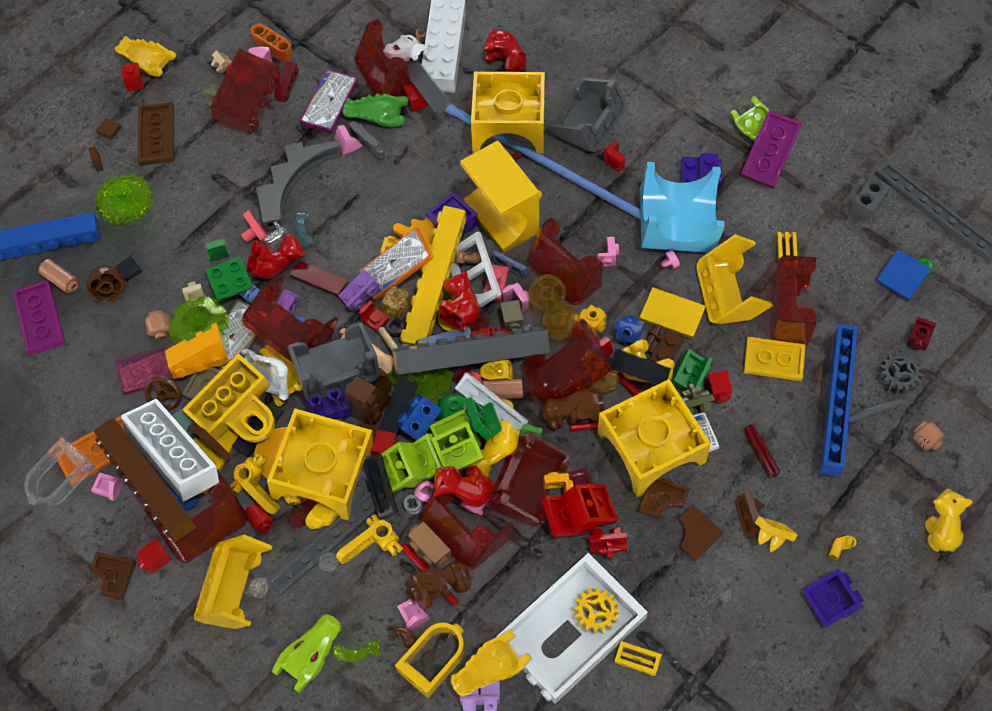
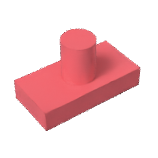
M249 210L245 212L243 216L251 227L241 234L242 238L246 243H249L258 236L263 244L267 247L270 246L273 242L257 218Z
M492 265L501 295L492 301L501 302L502 290L506 285L509 267ZM487 277V281H486L484 293H486V292L492 290V289H491V286H490V283H489V280H488V277Z

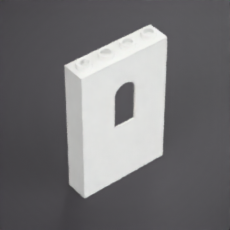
M588 553L496 637L503 635L511 629L513 630L516 637L510 642V645L518 657L521 658L524 654L529 653L532 658L523 669L527 674V680L533 686L537 684L540 687V693L548 702L552 700L556 704L646 619L648 612ZM599 587L602 593L607 589L608 596L614 594L613 602L618 601L619 604L616 609H619L620 612L619 615H614L618 618L617 623L612 622V629L605 627V633L598 629L597 634H594L591 628L586 632L585 625L579 627L580 620H575L577 612H574V606H579L575 602L576 598L582 599L580 596L581 592L588 594V588L596 592V588ZM605 602L606 608L611 612L609 605ZM596 608V610H593L594 613H597L598 611H600L599 608ZM582 609L585 618L588 619V614ZM568 620L582 635L558 657H546L541 649L543 642Z

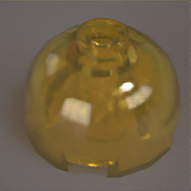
M541 274L530 283L528 289L529 300L540 311H554L564 303L566 288L562 280L557 276Z
M560 301L554 303V307L549 312L546 310L542 318L541 327L548 330V337L564 341L575 335L580 325V319L577 311L571 305Z

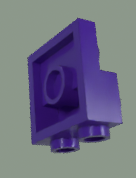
M700 153V157H682L681 183L699 180L705 177L713 167H720L722 169V159H718V154ZM720 174L718 185L722 184V174Z
M454 192L426 213L427 218L438 227V214L443 211L444 206L465 210L467 220L461 239L468 229L474 230L478 225V213Z
M840 569L803 589L804 594L826 628L864 608L861 604L864 601L858 590L853 591L849 585L853 581L847 572L842 573Z

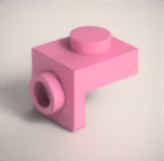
M607 237V253L597 254V266L609 267L616 265L619 245L615 244L614 237Z
M519 283L510 284L502 290V300L504 302L514 298L519 300L522 312L529 309L530 296L526 290L523 291Z

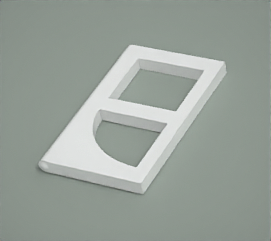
M477 231L459 243L457 252L459 250L465 251L474 244H477L482 262L467 271L468 279L472 280L486 271L492 289L486 293L475 294L481 308L500 296L501 292L482 235ZM456 256L451 269L452 277L461 274Z

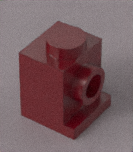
M917 317L907 345L912 346L914 349L925 351L937 323Z

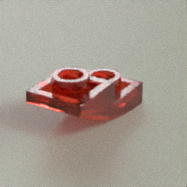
M307 498L303 501L306 508L297 510L292 516L288 517L295 531L306 525V517L316 506L317 501Z

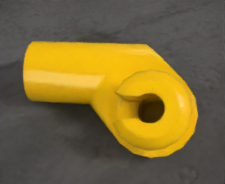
M849 535L836 538L829 557L838 560L841 551L856 546V538Z

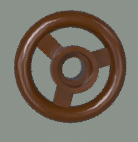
M155 376L145 384L144 395L148 402L153 400L150 388L154 385L157 390L156 399L160 403L167 397L176 398L172 404L163 405L167 411L175 409L180 404L182 392L174 380L165 376Z

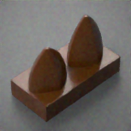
M744 492L735 500L745 537L753 538L760 531V527L755 522L759 517L758 512L762 509L763 504L753 498L751 492Z

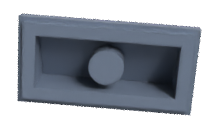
M494 250L493 262L495 264L509 267V271L522 278L528 275L531 270L529 266L502 252Z

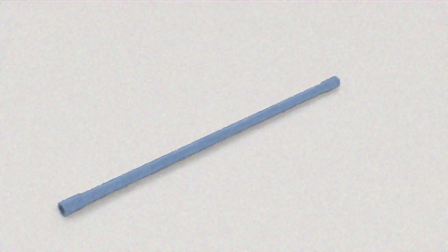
M450 103L444 110L446 113L454 115L471 125V115L457 108L454 104ZM504 133L492 136L496 140L516 151H520V153L641 220L640 209L542 154L536 153L533 149Z

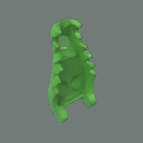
M376 94L375 97L368 95V97H362L361 100L357 99L355 101L347 98L343 108V115L349 118L365 119L387 127L400 126L405 123V117L400 116L401 107L408 105V97Z

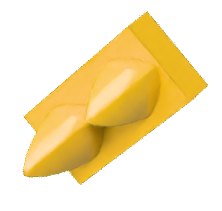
M759 516L755 522L760 527L758 535L759 544L761 545L771 539L770 552L779 548L786 539L795 541L798 535L787 525Z

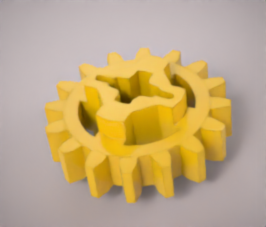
M599 587L596 588V592H593L591 588H588V594L581 592L580 596L582 599L576 598L575 602L579 606H574V612H577L575 620H580L579 627L585 625L586 632L591 628L594 634H597L598 629L605 633V627L612 629V622L617 623L618 618L614 615H619L620 612L619 609H616L619 604L618 601L613 602L614 594L608 596L607 589L602 593ZM605 602L609 605L611 612L606 608ZM596 608L600 609V611H598L597 613L593 612V610H596ZM582 609L588 614V619L585 618Z

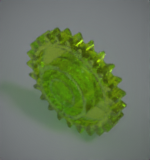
M121 173L120 177L114 175L113 180L108 178V183L102 182L104 187L98 188L99 193L95 194L97 199L94 200L97 211L105 221L109 220L111 224L116 221L118 225L123 221L127 225L128 221L134 223L135 218L141 220V214L146 216L145 210H150L149 205L153 204L152 198L154 196L148 181H144L143 177L139 178L137 174L132 177L131 173L124 176Z

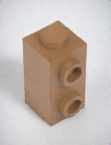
M424 522L420 525H415L409 531V546L414 552L417 553L419 551L423 555L422 560L427 566H433L435 569H438L452 557L451 550Z

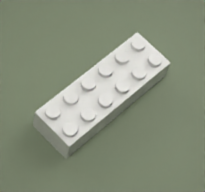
M431 0L425 45L428 47L429 52H423L422 65L443 92L455 93L466 18L465 0Z
M157 399L121 415L125 433L183 502L219 483L215 464Z

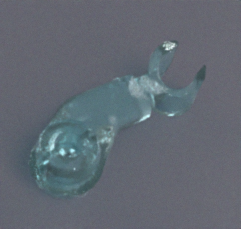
M298 211L295 214L294 229L300 237V244L302 246H310L309 243H313V239L307 236V231L304 228V221H307L309 218L306 211Z

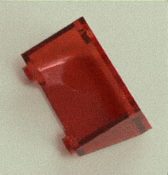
M376 19L369 22L365 27L354 55L355 64L374 96L376 94H387L395 97L405 96L404 85L410 84L408 66L400 57L387 59L382 51L385 49L382 38L383 26L380 20Z
M550 217L540 228L528 256V265L565 301L576 306L583 303L602 287L603 263L591 255L585 256L581 260L575 258L555 239L560 232V225Z
M584 319L578 321L571 329L572 335L576 339L553 356L546 359L542 355H532L523 361L530 393L543 404L548 399L566 398L581 389L589 388L611 371L608 357L592 328Z
M531 431L520 436L517 449L513 454L506 457L494 484V492L491 493L486 506L496 512L533 526L542 525L547 516L541 499L548 496L550 489L543 490L542 481L544 475L551 472H565L569 466L570 454Z

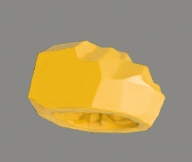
M509 360L490 361L479 370L480 375L486 381L513 379V368Z
M318 502L306 517L305 522L310 529H320L332 524L339 515L333 509Z

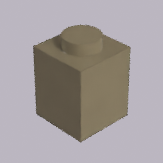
M519 300L500 303L504 329L523 328V316Z

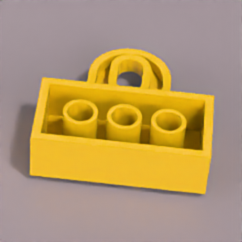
M237 354L182 409L216 441L230 427L247 442H261L271 435L275 426L273 413L258 399L271 384L240 354ZM251 416L258 417L263 422V428L259 431L254 430L248 425V418Z

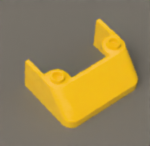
M735 234L698 260L696 269L710 322L720 325L748 321L773 306L771 302L752 296L743 302L741 299L735 273L743 267V253L755 246V241Z
M245 534L219 542L212 553L194 613V620L204 624L231 629L250 626L251 622L245 620L244 611L239 608L249 570H253L260 565L262 560L261 553L272 550V546Z

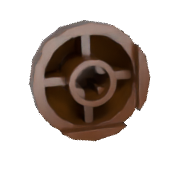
M101 265L94 268L89 273L86 282L88 294L98 302H101V300L113 302L124 293L125 283L123 275L113 266Z

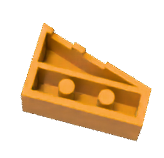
M217 323L212 324V328L204 333L202 331L196 333L195 338L189 341L185 339L165 350L168 368L173 379L182 378L230 362L226 345Z

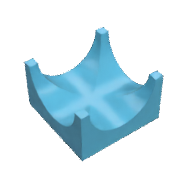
M647 162L640 186L641 248L709 253L718 246L725 227L724 221L716 220V194L721 174L720 167H713L705 177L699 180L676 183L661 178L655 171V162Z

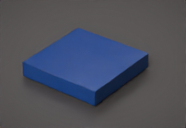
M898 249L877 278V282L909 301L931 269Z

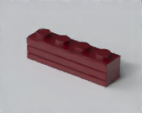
M286 62L274 93L276 101L286 103L287 99H289L293 83L296 81V75L299 73V67L296 62Z

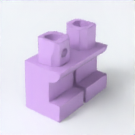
M500 681L482 687L480 695L479 689L465 697L460 696L463 710L476 711V705H484V711H497V704H500Z

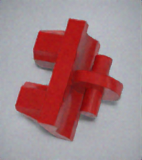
M621 527L612 528L611 534H603V530L593 529L591 536H589L590 554H607L609 560L613 558L612 553L627 551V533H623Z

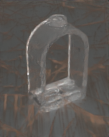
M61 437L28 472L24 482L25 492L28 496L26 499L33 506H36L38 503L46 506L57 505L65 500L96 466L70 441ZM65 454L77 468L50 496L40 498L38 494L40 479Z

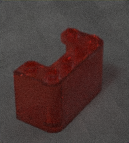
M239 49L212 101V118L252 135L253 130H257L260 121L258 118L260 114L258 112L260 108L263 109L265 107L267 94H271L274 87H278L281 77L279 76L281 70L279 65Z
M784 255L778 259L771 283V303L773 304L770 308L771 340L809 346L816 327V312L810 307L797 306V296L800 295V291L803 288L809 289L811 275L816 269V257Z

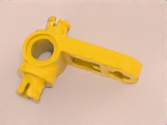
M257 452L253 458L248 457L244 463L236 466L233 475L235 480L230 484V487L237 493H241L244 488L264 510L275 515L280 509L279 504L274 499H271V496L258 484L261 473L264 470L262 465L268 459L262 453ZM249 470V476L247 478L246 472Z
M374 514L371 516L372 520L369 517L365 522L369 528L337 552L336 558L341 564L347 563L374 542L383 551H389L392 556H396V550L400 553L403 549L398 543L400 538L394 532L390 523L384 519L379 520L377 515ZM381 531L388 532L384 537L378 536Z

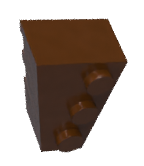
M357 376L345 391L352 417L369 425L379 422L382 412L391 399L390 395Z

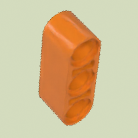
M255 24L251 27V34L256 46L269 47L270 54L282 62L293 59L291 43L287 39L263 24Z

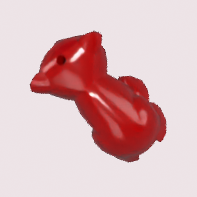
M491 29L484 47V51H486L485 62L490 63L496 58L506 59L505 70L507 72H526V53L522 51L517 39L508 31Z
M293 234L284 236L276 252H270L269 248L263 245L262 242L254 240L247 262V271L262 279H273L291 262L305 257L306 254L302 245Z
M467 271L444 281V289L454 300L451 302L445 300L438 305L441 313L438 315L439 319L460 332H464L478 319L480 313V305L472 290Z
M445 466L435 469V491L433 496L439 497L453 493L458 498L464 500L467 505L479 507L487 502L491 493L494 492L495 486L489 476L483 475L477 466L468 467L465 472L466 477H461L459 470L455 467Z

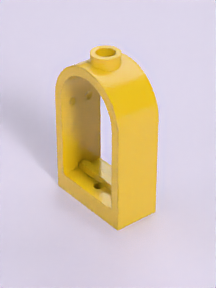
M437 623L430 626L395 665L396 671L429 698L462 660L464 655L462 634L464 630L456 623L453 625ZM439 633L451 634L458 640L459 648L437 676L429 682L409 663L433 636Z

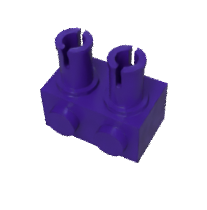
M331 389L326 398L322 399L321 396L315 394L316 399L312 395L309 401L305 400L309 413L338 421H344L351 417L345 394L338 389H334L335 393Z

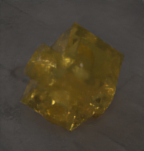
M393 285L390 291H386L381 302L383 312L400 319L402 314L407 312L411 306L408 291Z
M600 364L599 367H595L594 371L590 373L592 388H597L598 392H609V389H618L620 371L610 368L609 364Z

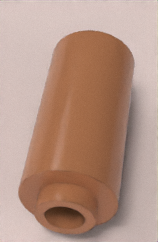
M47 259L40 265L39 274L66 293L77 290L79 279L53 260Z
M522 379L483 381V385L500 399L523 398Z

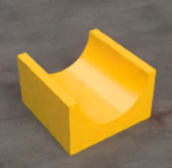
M498 140L460 161L462 168L478 187L469 196L464 198V202L478 213V222L502 253L539 233V191Z

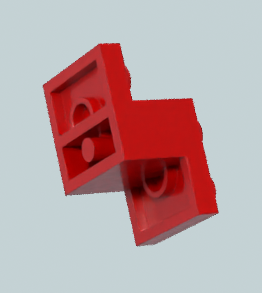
M605 484L574 485L561 496H545L541 499L554 537L584 536L598 525L615 524L619 521Z

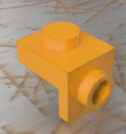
M551 472L544 475L542 481L543 490L563 488L565 493L573 487V481L569 480L568 473L559 474L558 472Z

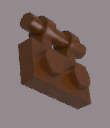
M656 324L648 333L646 340L649 349L645 352V355L646 353L651 355L649 360L653 362L667 358L673 360L685 338L670 330H667L665 335L660 334L662 326ZM654 341L659 342L657 348L652 347Z

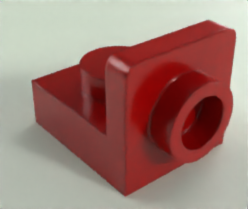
M615 141L612 145L609 144L606 147L604 162L621 173L625 169L626 158L618 152L619 142Z
M371 300L367 304H363L358 313L360 322L377 334L378 329L384 327L389 321V317L375 308L374 302Z

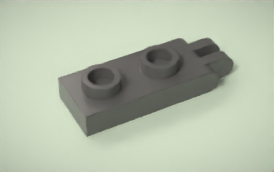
M354 120L348 124L350 135L353 138L358 139L362 146L379 159L385 158L384 148L379 145L374 135L367 133L366 129L361 124L358 125Z

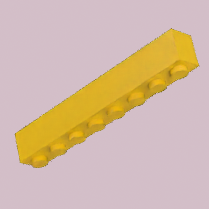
M444 206L443 211L438 214V227L434 228L432 234L433 243L428 246L434 258L422 266L423 275L417 281L416 288L418 291L412 297L411 306L413 307L411 312L407 314L406 329L402 330L400 337L403 344L416 346L417 339L432 335L439 312L438 305L442 302L445 292L443 287L444 281L449 279L467 220L465 210Z

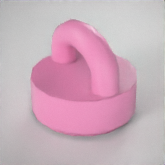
M673 250L665 253L667 259L661 262L662 267L671 265L672 269L680 266Z
M425 481L418 484L414 490L415 496L422 501L430 502L434 497V483Z

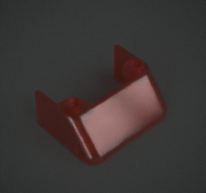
M281 275L260 289L243 313L242 324L289 361H292L288 345L304 342L311 349L326 344L332 339L338 318L334 317L325 324H322L317 319H307L301 322L275 302L279 298L284 277Z
M218 469L217 474L220 482L211 490V496L215 503L191 518L197 528L179 541L175 542L171 536L167 538L160 529L163 526L162 523L157 525L151 517V511L144 509L177 560L181 563L191 562L245 526L248 521L246 511Z
M460 470L461 477H464L463 470ZM433 491L420 511L421 523L424 522L451 550V555L455 561L463 562L470 568V571L475 570L515 536L514 524L512 522L497 534L487 527H481L474 533H471L446 506L453 500V493L434 497Z

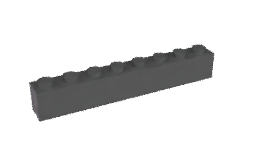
M541 325L530 326V330L514 328L508 333L494 331L493 335L485 336V333L474 334L473 338L457 336L455 340L448 341L447 338L437 339L436 343L430 344L428 341L417 342L416 346L400 344L397 345L398 348L393 349L395 372L398 375L550 353L548 330L541 328Z

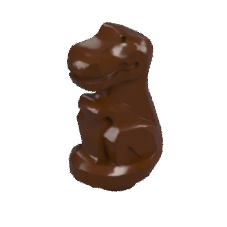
M584 388L566 398L548 399L544 404L542 416L547 419L549 426L554 430L563 427V417L568 416L571 422L587 418L597 422L599 421V413L605 411L602 395L597 396L596 389Z
M456 560L441 569L416 572L409 578L410 587L408 588V595L414 604L417 603L420 608L425 610L432 606L433 600L442 595H449L451 592L450 585H454L459 593L467 592L471 588L470 568L463 562Z

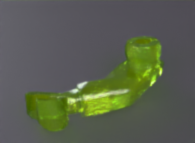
M374 640L368 647H362L356 651L344 648L342 645H336L333 653L336 660L356 663L368 657L369 654L378 656L381 649L379 640Z

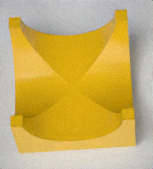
M474 72L471 113L473 153L479 151L481 145L488 138L497 134L512 133L527 138L535 146L536 153L543 154L545 72Z
M670 379L599 413L598 435L601 439L608 438L619 452L630 475L633 492L637 498L642 496L656 479L673 468L689 462H697L698 466H701L707 461L711 443Z
M294 408L267 479L271 499L279 501L280 497L285 495L308 498L333 509L341 519L349 520L353 494L362 465L367 455L371 456L372 430Z

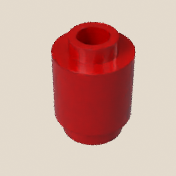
M257 502L249 505L246 509V517L257 533L269 531L273 524V519L269 513Z

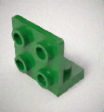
M240 256L205 269L218 301L253 288Z

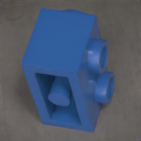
M417 394V396L410 400L406 412H403L398 417L396 426L418 440L425 435L442 409L424 396Z

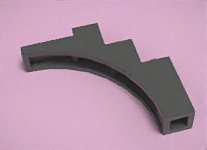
M338 140L303 147L302 142L285 145L288 163L271 166L274 184L256 187L266 232L284 229V207L289 193L295 184L317 165L341 157Z

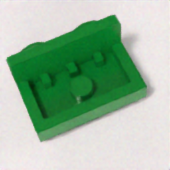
M690 349L685 350L671 382L683 391L687 390V384L690 383L695 388L699 386L702 388L704 384L703 379L711 370L710 364L713 359L711 357L704 359Z
M472 397L464 401L467 408L465 412L469 419H471L470 427L474 433H479L485 440H488L502 431L500 420L492 402L481 407Z

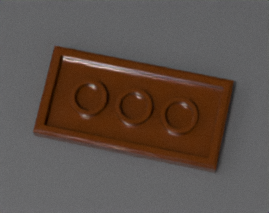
M173 102L138 106L139 166L174 162Z

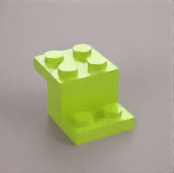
M466 409L430 425L434 435L431 440L443 467L453 466L460 471L485 459L480 449V446H482L480 439L470 427L471 419L467 416Z
M427 433L414 443L398 442L381 453L393 494L402 488H416L418 484L431 480L435 477V469L443 467L431 440L433 438L432 434Z

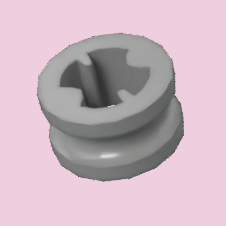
M415 495L407 496L404 500L405 511L410 515L418 514L422 510V501ZM416 501L417 507L414 508L413 506L411 509L409 503Z

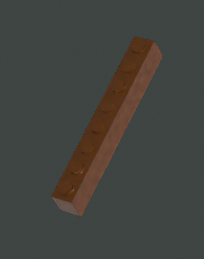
M114 417L94 430L98 437L95 439L101 449L104 447L107 449L104 453L110 461L113 459L116 461L113 465L119 474L121 472L125 473L122 476L128 486L133 484L134 487L131 490L138 499L140 497L144 499L141 501L142 505L147 511H153L151 517L157 525L162 523L163 526L160 529L167 538L171 536L177 542L197 528Z

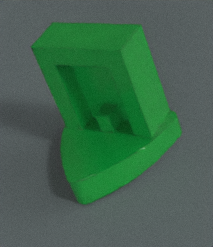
M224 239L206 243L209 261H216L230 256Z

